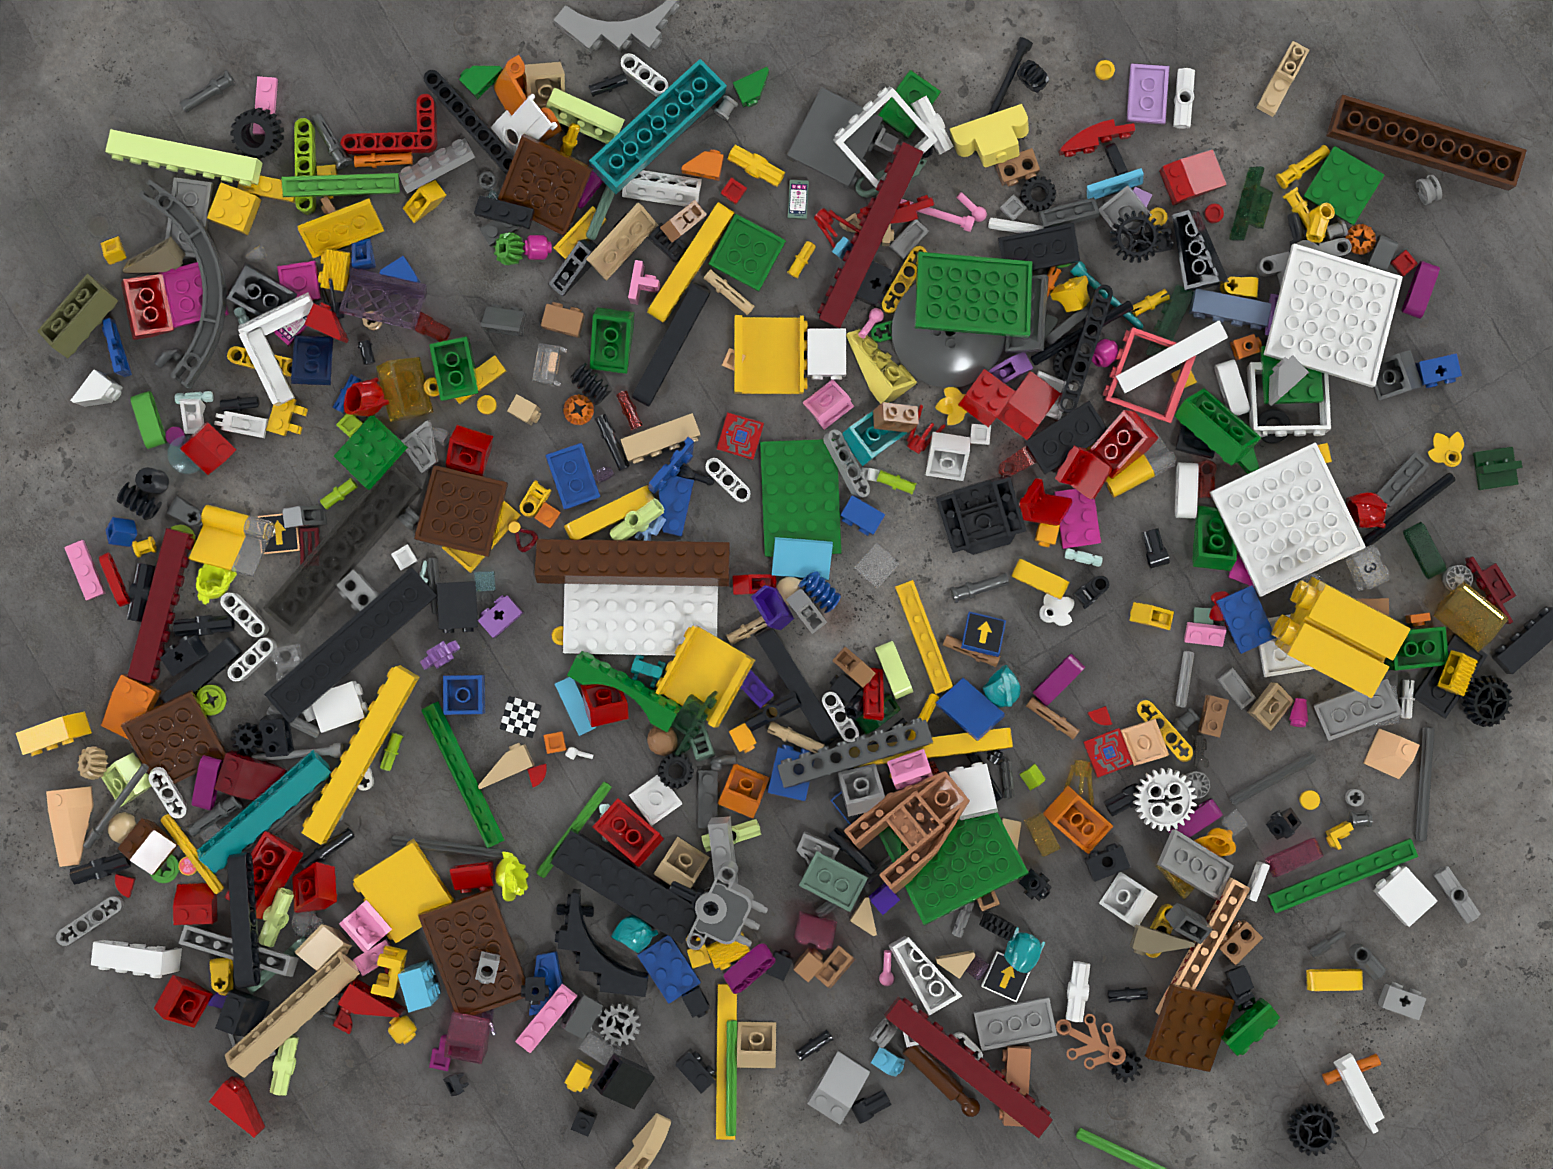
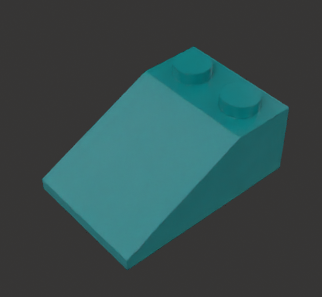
M873 411L842 433L851 452L862 466L907 434V432L874 429Z

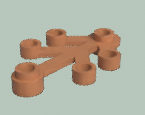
M1087 1014L1084 1017V1023L1088 1026L1091 1037L1072 1028L1071 1023L1066 1019H1061L1057 1022L1056 1030L1058 1034L1062 1036L1070 1035L1087 1044V1046L1077 1049L1070 1048L1067 1051V1058L1069 1060L1075 1061L1079 1056L1095 1051L1104 1053L1105 1055L1094 1059L1091 1057L1085 1059L1084 1066L1088 1070H1093L1095 1066L1107 1062L1113 1065H1120L1125 1061V1050L1121 1046H1117L1113 1035V1026L1110 1023L1103 1024L1101 1028L1102 1033L1107 1037L1108 1047L1101 1042L1095 1024L1096 1018L1092 1014ZM1092 1017L1094 1021L1093 1023H1087L1086 1019ZM1062 1025H1066L1068 1027V1029L1064 1032L1060 1030V1027ZM1109 1026L1111 1031L1105 1032L1104 1027ZM1071 1051H1074L1076 1053V1056L1074 1058H1071L1069 1056V1053ZM1118 1052L1120 1054V1057L1118 1059H1114L1112 1056L1113 1053ZM1091 1060L1093 1061L1094 1065L1092 1067H1088L1086 1065V1062Z

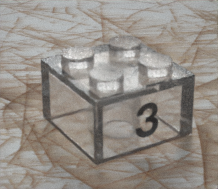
M1373 545L1365 546V548L1344 557V561L1359 591L1369 590L1389 580V571L1385 565H1382L1379 559L1381 554L1377 547L1374 548Z

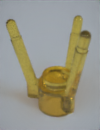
M1075 760V765H1071L1064 789L1070 785L1075 772V776H1080L1079 794L1082 795L1084 777H1087L1090 805L1094 806L1092 767H1090V762Z

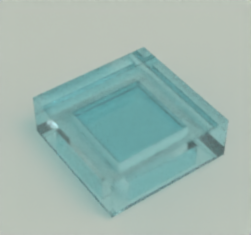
M494 571L475 572L476 592L496 590Z

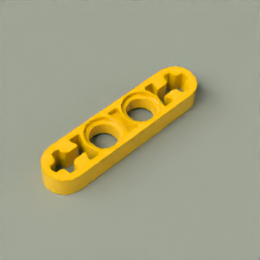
M916 246L909 253L881 303V308L885 313H894L899 301L911 287L917 275V266L908 261H914L916 256L913 254L914 252H927L924 247ZM912 267L914 275L911 277L905 276L904 269ZM897 283H902L905 286L903 293L895 292L894 286ZM891 292L895 297H899L900 300L896 298L893 302L895 308L887 309L885 302H890L892 296L889 294Z
M1148 700L1141 701L1137 706V712L1144 722L1148 721L1147 719L1150 716L1146 712L1141 713L1143 711L1142 706H1150L1149 710L1154 715L1150 720L1162 719L1164 721V726L1160 729V732L1168 749L1182 762L1191 760L1193 749L1152 702ZM1169 733H1174L1177 736V740L1174 743L1166 741V736ZM1180 741L1183 742L1180 746L1184 750L1189 749L1187 757L1184 755L1180 756L1181 751L1176 747Z

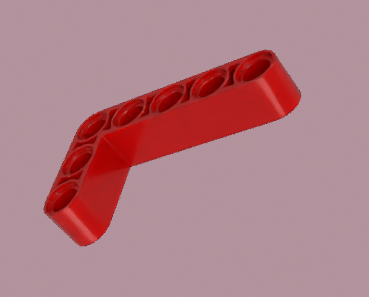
M422 94L417 98V132L346 134L341 139V146L350 155L410 152L431 153L437 148L436 103L429 94ZM431 101L430 107L422 108L423 102ZM425 120L432 121L429 127L422 126ZM391 139L394 141L391 147H385L387 140ZM407 139H412V145L405 147L404 142ZM425 139H432L431 145L423 146ZM369 140H374V145L371 148H367L366 143ZM349 141H355L353 148H347Z

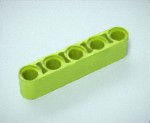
M300 118L295 122L294 126L295 176H316L315 127L308 119ZM309 125L307 132H301L302 126ZM309 144L307 151H301L302 145ZM304 163H309V168L305 171H302V165ZM316 196L295 197L296 207L305 215L314 213L316 210ZM307 200L310 201V206L302 209V203Z

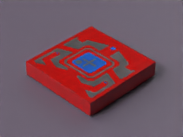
M727 412L717 450L754 460L764 423Z
M1120 728L1083 741L1097 778L1133 764Z

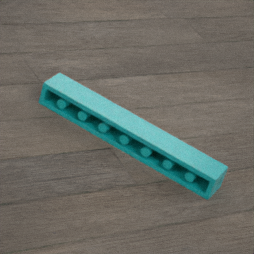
M312 750L197 850L198 859L214 873L219 869H223L227 865L229 855L241 853L242 849L248 844H252L277 819H281L286 811L292 806H296L301 798L311 793L316 785L321 781H325L331 773L329 764Z

